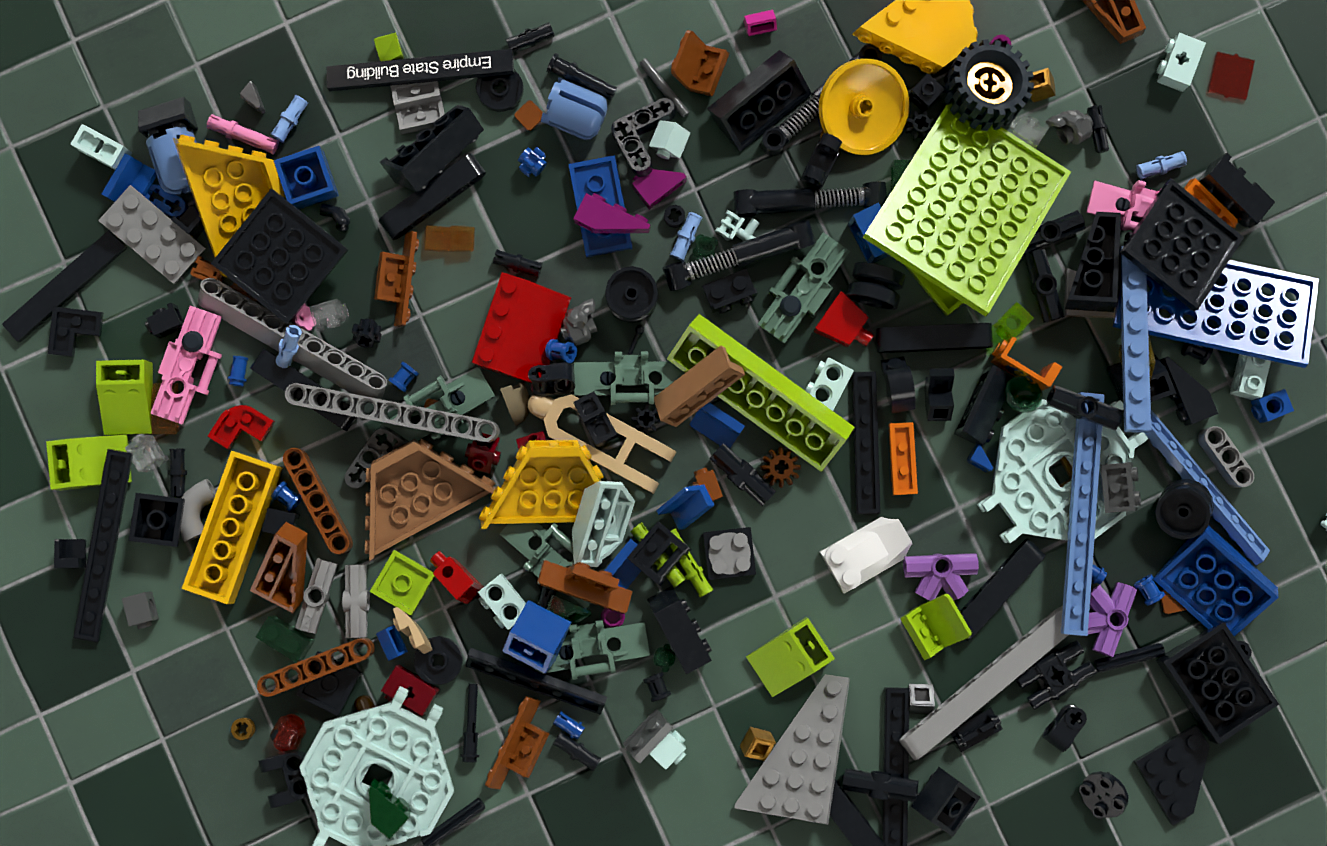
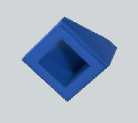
M975 445L967 458V462L984 472L992 471L993 466L981 445Z

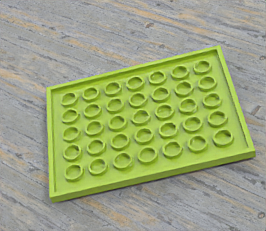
M951 103L946 105L862 238L986 317L1071 171L1002 127L993 130V126H991L988 131L981 130L982 125H978L976 129L969 127L971 122L968 120L963 124L959 121L961 115L958 112L955 115L951 113L950 109L953 106Z

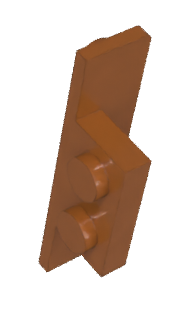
M414 231L405 234L403 255L380 252L374 299L397 303L394 327L405 326L406 322L410 319L411 312L408 304L409 299L413 295L411 280L416 271L414 255L419 247L417 232Z
M544 560L537 581L539 585L622 614L627 613L633 592L619 587L620 579L612 577V573L603 570L594 571L590 569L588 564L580 562L566 568Z
M526 697L520 704L518 715L514 723L509 727L506 741L499 749L498 758L487 775L485 786L488 788L500 790L509 769L523 777H530L550 734L531 724L541 702L540 700Z

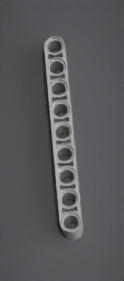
M214 278L204 279L200 284L199 306L210 313L222 316L224 321L279 352L278 346L280 341L284 339L286 328L295 324L292 322L289 325L264 306ZM300 328L302 333L298 340L299 347L292 360L351 394L382 400L387 385L385 376Z
M299 383L289 385L285 391L286 400L290 404L483 442H493L500 434L498 425L485 419ZM301 388L303 397L297 401L294 393L297 389ZM321 393H325L327 401L324 405L320 406L317 398ZM348 397L350 399V407L347 410H343L341 401ZM368 402H372L374 405V411L370 415H367L364 411V407ZM395 406L398 410V415L395 419L391 420L388 417V410L390 407ZM415 411H419L422 416L418 424H414L411 420V415ZM442 415L445 418V425L438 429L434 421L437 416ZM462 420H466L469 423V429L466 433H461L458 430V424ZM487 424L493 429V433L489 438H485L482 435V428Z
M1063 606L1050 613L900 738L899 742L914 760L924 756L1069 635L1061 634Z

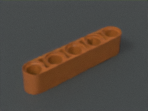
M298 448L288 449L283 455L284 465L328 549L334 554L348 553L353 547V540L308 454ZM294 453H299L301 461L298 465L294 466L291 463V457ZM305 474H310L312 476V483L305 487L302 484V478ZM316 495L323 497V504L319 508L313 505V499ZM327 516H332L335 521L331 529H327L324 526V520ZM338 537H343L346 542L342 550H338L335 546V541Z
M359 638L266 674L258 680L257 690L261 695L270 697L366 660L374 653V643L369 638ZM360 642L366 644L368 649L364 656L359 655L356 650ZM337 651L343 653L345 657L341 665L334 661V654ZM314 660L319 661L322 666L318 674L314 673L311 669V664ZM291 669L298 672L299 678L297 682L290 681L288 677ZM268 678L275 681L276 687L274 691H269L266 688L265 683Z

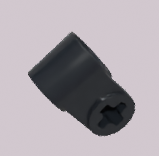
M561 362L551 365H537L528 371L529 380L532 381L531 392L533 395L545 397L569 394L575 389L574 367L570 363Z
M1073 704L1065 705L1061 708L1055 719L1046 727L1042 737L1061 752H1065L1086 724V713ZM1071 713L1075 714L1076 720H1072L1069 717Z

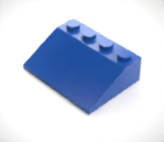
M1209 525L1202 534L1192 539H1187L1153 578L1157 584L1207 629L1225 622L1233 636L1237 635L1279 598L1278 587Z

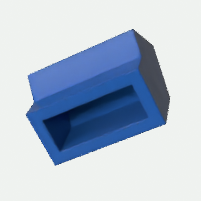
M395 625L376 633L388 661L408 652Z

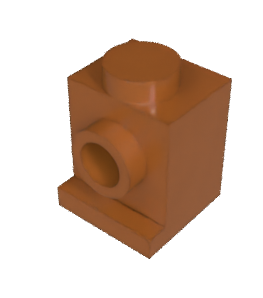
M706 467L693 472L696 482L692 483L693 486L704 484L712 501L723 497L714 470L708 471Z

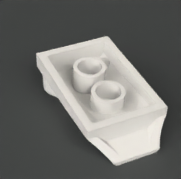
M880 517L820 551V554L844 594L902 561L913 543L899 519Z

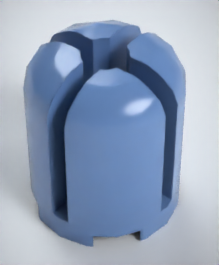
M558 78V82L555 81L549 94V101L546 107L548 110L547 113H542L541 122L581 139L591 140L598 134L600 125L603 124L607 113L606 99L600 94Z
M174 127L166 129L167 134L156 139L153 138V135L146 140V145L161 188L170 194L191 192L173 138L180 139V134L195 137L193 130L189 132L186 127Z

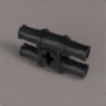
M1077 640L1059 651L1053 649L1052 653L1038 660L1015 679L1021 689L1038 679L1043 680L1045 683L1044 688L1027 697L1029 704L1034 710L1051 700L1058 701L1061 696L1073 689L1077 690L1081 682L1097 673L1090 661L1073 671L1068 670L1066 667L1067 662L1084 653L1082 646ZM1052 670L1060 672L1057 675L1058 680L1051 679V676L1054 675Z

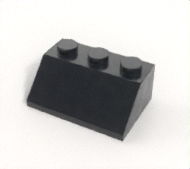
M994 365L983 370L954 434L976 445L980 444L982 446L985 442L989 443L994 434L992 429L994 422H999L1004 413V409L1001 407L1005 399L1009 400L1014 391V387H1012L1014 380Z

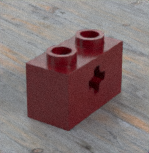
M400 664L394 668L381 690L385 693L384 698L392 702L399 686L405 689L412 687V693L415 696L406 697L403 705L406 706L405 710L417 716L418 714L421 716L426 714L440 691L438 687L423 681L418 675Z

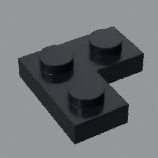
M53 306L48 354L74 357L77 333L101 336L104 313Z

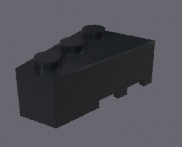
M1227 152L1212 162L1198 181L1236 217L1240 225L1251 228L1261 221L1275 201L1256 182L1251 184L1244 177L1246 171L1242 167H1239L1237 170L1229 161L1232 157Z
M673 586L647 599L686 675L712 661L708 654L712 650L706 638L700 639L698 633L701 632V629L696 619L690 620L687 613L691 610L685 598L679 599Z

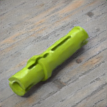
M641 522L630 532L640 543L649 531ZM665 552L655 563L658 566L657 570L669 558ZM676 565L666 576L674 588L686 579Z
M676 528L671 531L675 536H677L681 541H683L679 533L677 532ZM673 543L670 545L673 552L678 548ZM691 553L684 554L679 563L687 574L685 576L686 579H690L701 598L711 592L713 588H711L702 573L703 568L697 565Z

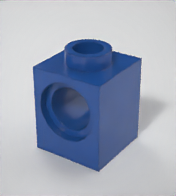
M1285 389L1250 401L1252 404V414L1259 423L1268 422L1294 411ZM1268 401L1274 406L1272 413L1267 410L1266 405Z

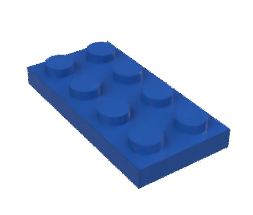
M615 155L568 164L577 210L586 193L591 196L593 193L598 194L606 199L605 203L612 206L618 204L625 208ZM580 226L586 257L633 249L630 233L595 234Z

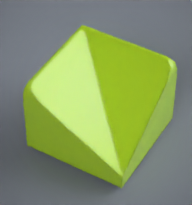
M396 33L374 38L380 61L404 59Z

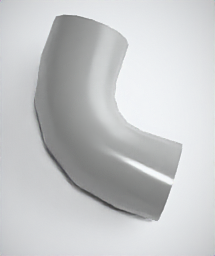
M209 479L195 484L182 496V499H185L180 535L184 543L201 536L204 528L200 519L201 511L206 505L213 502L216 490Z

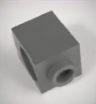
M152 591L122 598L129 627L137 625L138 629L152 626L151 621L159 619Z

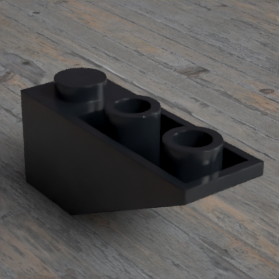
M1169 357L1160 359V362L1169 373L1176 392L1169 395V397L1175 401L1177 406L1176 414L1180 422L1187 426L1218 414L1211 394L1206 388Z

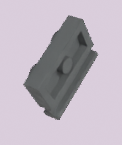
M655 709L623 742V745L632 757L641 763L673 727L662 713Z

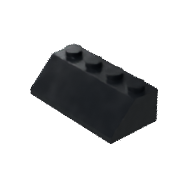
M779 50L707 109L717 126L736 149L741 152L811 95V91L794 59Z

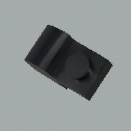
M904 356L881 360V369L886 381V394L891 412L897 413L914 410V381L910 366H907Z
M954 368L929 369V375L925 378L927 421H951L954 409L952 396L955 377Z

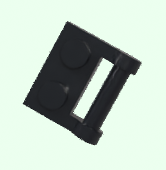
M657 521L627 559L661 586L665 582L664 578L677 562L692 549ZM672 543L675 544L678 548L657 573L654 572L651 568Z

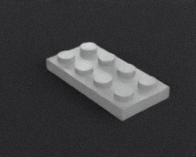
M132 185L122 193L98 220L173 284L183 276L196 261L197 257L206 250L204 246L175 224Z

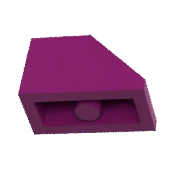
M652 169V172L645 177L635 176L632 189L650 210L683 185L687 180V176L680 172Z

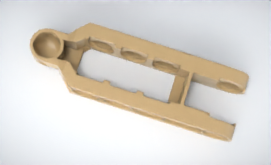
M572 394L557 399L532 395L527 403L528 409L531 414L544 421L549 438L553 440H578L581 447L586 445L592 456L589 460L648 492L655 493L660 483L625 465V462L635 444L663 457L669 462H672L676 454L675 450L607 414L615 431L626 438L617 457L614 459L558 428L557 420L563 409L570 407L577 411L573 402L579 398Z

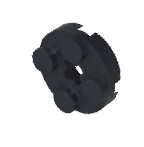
M514 69V74L478 77L476 91L482 105L492 111L505 112L517 107V104L522 99L524 86L521 77ZM499 82H502L503 86L506 87V90L502 91V93H497V90L493 89L494 86H498Z
M443 636L428 638L433 650L425 654L419 649L416 650L414 659L415 670L418 676L429 684H446L456 678L461 671L463 664L461 649L450 638ZM435 654L437 656L441 654L444 656L443 666L433 665L435 661L433 656Z

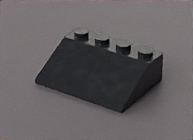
M1225 622L1180 644L1156 660L1208 740L1218 745L1279 705Z

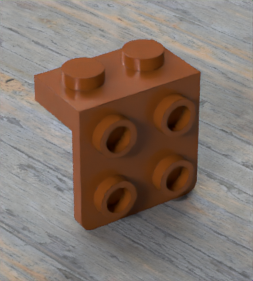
M687 30L680 41V48L676 58L672 62L671 73L688 91L713 97L729 53L725 49L706 46L693 31Z

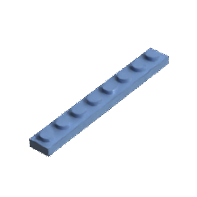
M1121 246L1119 249L1124 432L1149 433L1151 431L1147 278L1145 272L1120 253L1124 247Z
M1151 410V431L1145 434L1150 439L1153 447L1162 453L1166 462L1178 472L1182 480L1190 479L1197 481L1208 489L1213 497V518L1226 529L1229 537L1236 541L1248 559L1252 560L1255 565L1263 562L1270 552L1268 547Z

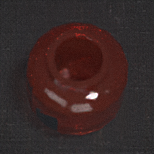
M294 714L284 715L278 719L270 733L271 740L276 749L285 752L287 750H296L307 732L303 719Z

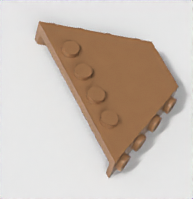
M413 439L372 461L371 468H366V483H371L370 492H366V506H370V516L365 517V530H370V540L365 539V554H369V561L374 559L375 555L474 501L489 493L493 494L496 489L494 486L495 482L486 476L480 478L473 474L475 470L464 463L461 466L453 462L454 457L444 451L441 453L436 452L432 449L433 445L424 439H420V441Z

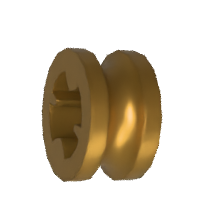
M239 718L231 726V733L238 740L249 739L256 730L254 722L249 718ZM240 723L248 725L246 735L245 733L240 734L238 732L240 730Z

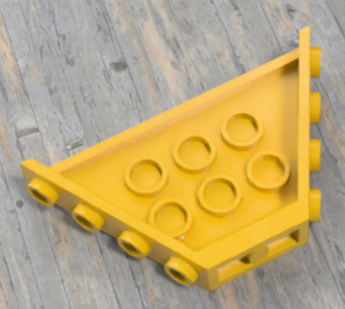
M895 0L861 25L852 35L858 37L863 43H870L878 47L884 53L899 57L904 63L920 67L925 73L935 74L954 60L966 46L968 48L971 43L977 41L978 33L974 26V9L970 0Z
M181 134L180 139L173 138L214 257L219 254L271 188L286 199L274 161L266 158L267 153L252 150V154L249 155L242 153L243 148L228 145V150L219 148L218 142L204 140V144L195 143V137ZM220 271V274H221L222 276L227 277L225 274H223V273Z
M578 440L528 441L526 446L522 445L516 454V463L513 467L509 466L504 474V483L501 487H496L491 496L493 501L489 507L485 506L479 516L481 529H487L489 524L575 522L584 489L601 481L604 477L598 465L592 466L589 460L592 456L586 445L581 447Z

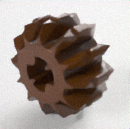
M779 447L777 456L771 449L769 455L772 460L766 456L762 458L764 462L769 464L760 466V470H768L769 472L762 476L763 479L772 477L769 485L773 486L776 480H778L779 488H783V479L790 486L793 483L789 476L795 479L799 478V475L793 472V470H800L801 465H793V462H796L799 457L795 456L790 459L789 456L792 454V450L789 449L783 455V448ZM779 461L784 462L783 465L786 464L787 469L782 474H779V470L775 471L774 466L779 464Z

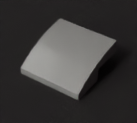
M438 81L391 86L401 135L434 128L433 122L445 114Z

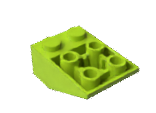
M147 360L96 361V388L104 435L153 434V414H150L153 408V363Z
M112 435L46 441L51 490L62 491L101 486L107 449L129 452L128 436ZM131 470L128 482H132Z
M807 617L746 656L772 697L815 673L835 659Z

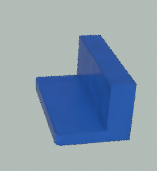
M125 153L103 190L102 195L115 202L132 185L145 196L157 176L154 169Z
M710 402L699 409L690 422L692 428L719 446L724 443L729 449L745 427V425Z
M703 484L683 488L656 511L658 515L671 513L678 530L688 527L711 509L714 503Z
M632 539L627 542L604 570L612 573V577L620 579L618 586L625 589L630 586L641 572L636 565L627 559L638 545Z

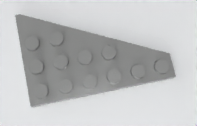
M826 674L823 676L735 803V809L828 825L850 684L849 678Z

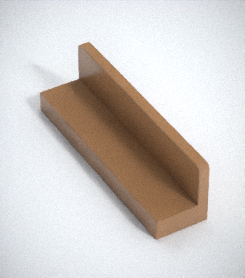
M719 346L654 397L660 421L677 427L745 375L743 367L731 362L726 348Z

